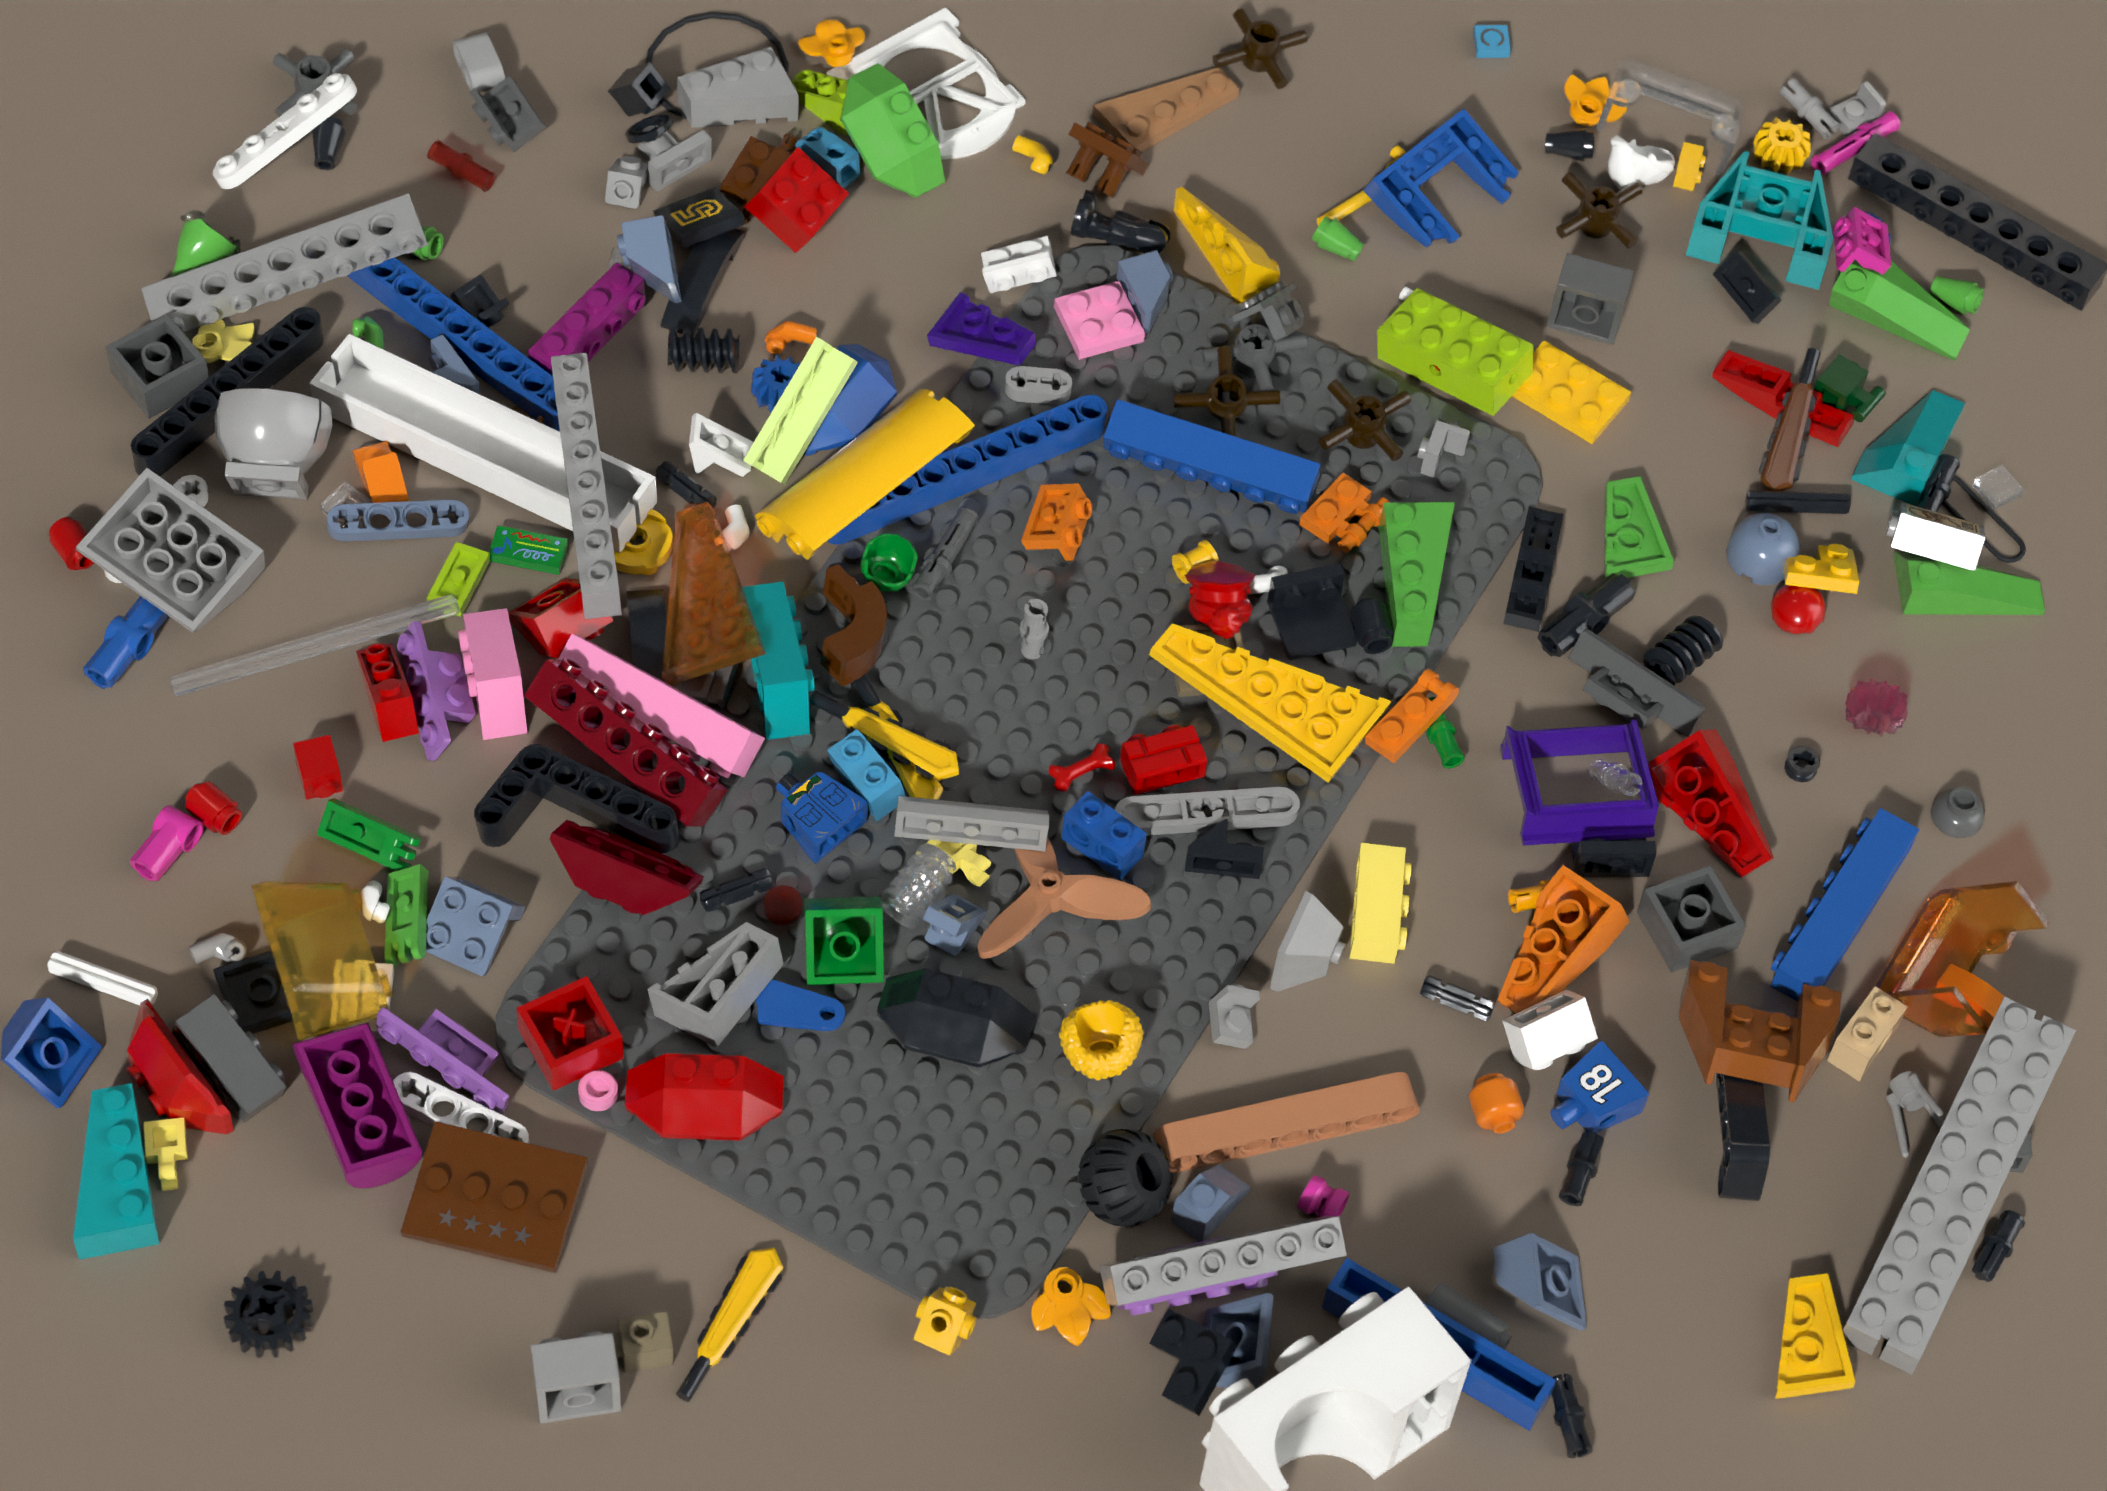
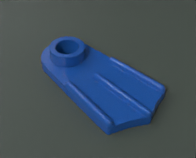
M773 979L755 999L758 1009V1023L763 1025L833 1031L839 1028L845 1020L844 1006L837 999ZM825 1013H832L835 1015L830 1020H825L821 1018L822 1015Z

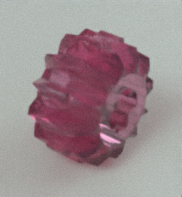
M1871 678L1869 683L1858 681L1855 687H1851L1845 702L1846 720L1853 723L1854 729L1866 730V734L1871 732L1877 733L1879 736H1882L1884 732L1895 734L1897 728L1903 727V723L1907 718V694L1900 692V686L1888 685L1887 680L1877 682L1874 678Z

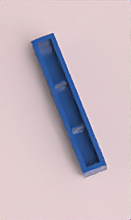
M1118 399L1103 436L1104 449L1109 450L1108 453L1113 457L1122 460H1128L1131 457L1142 461V464L1150 469L1160 471L1162 468L1176 472L1178 477L1187 481L1200 479L1209 482V485L1216 490L1229 492L1231 489L1243 493L1246 499L1253 502L1263 503L1265 500L1278 504L1277 507L1292 514H1297L1298 511L1305 513L1309 508L1320 477V463Z
M1882 808L1878 810L1872 820L1868 817L1865 818L1856 834V837L1860 838L1857 845L1854 846L1849 843L1839 861L1843 865L1839 872L1831 871L1822 887L1826 891L1822 899L1815 896L1807 909L1805 916L1809 920L1805 926L1800 923L1797 924L1788 940V943L1792 945L1787 953L1781 950L1774 960L1770 970L1775 972V976L1770 987L1798 1002L1803 984L1811 986L1826 985L1910 852L1920 830L1919 828Z
M1346 1258L1326 1289L1322 1309L1340 1319L1352 1304L1371 1292H1376L1386 1302L1403 1290L1351 1259ZM1422 1302L1471 1360L1461 1391L1530 1431L1549 1401L1556 1380Z

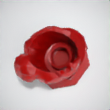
M1216 560L1192 566L1185 575L1187 581L1192 585V587H1189L1191 597L1188 605L1192 619L1204 623L1212 630L1213 634L1223 639L1232 638L1234 634L1239 633L1242 624L1248 622L1253 607L1247 594H1250L1249 585L1256 575L1238 565Z

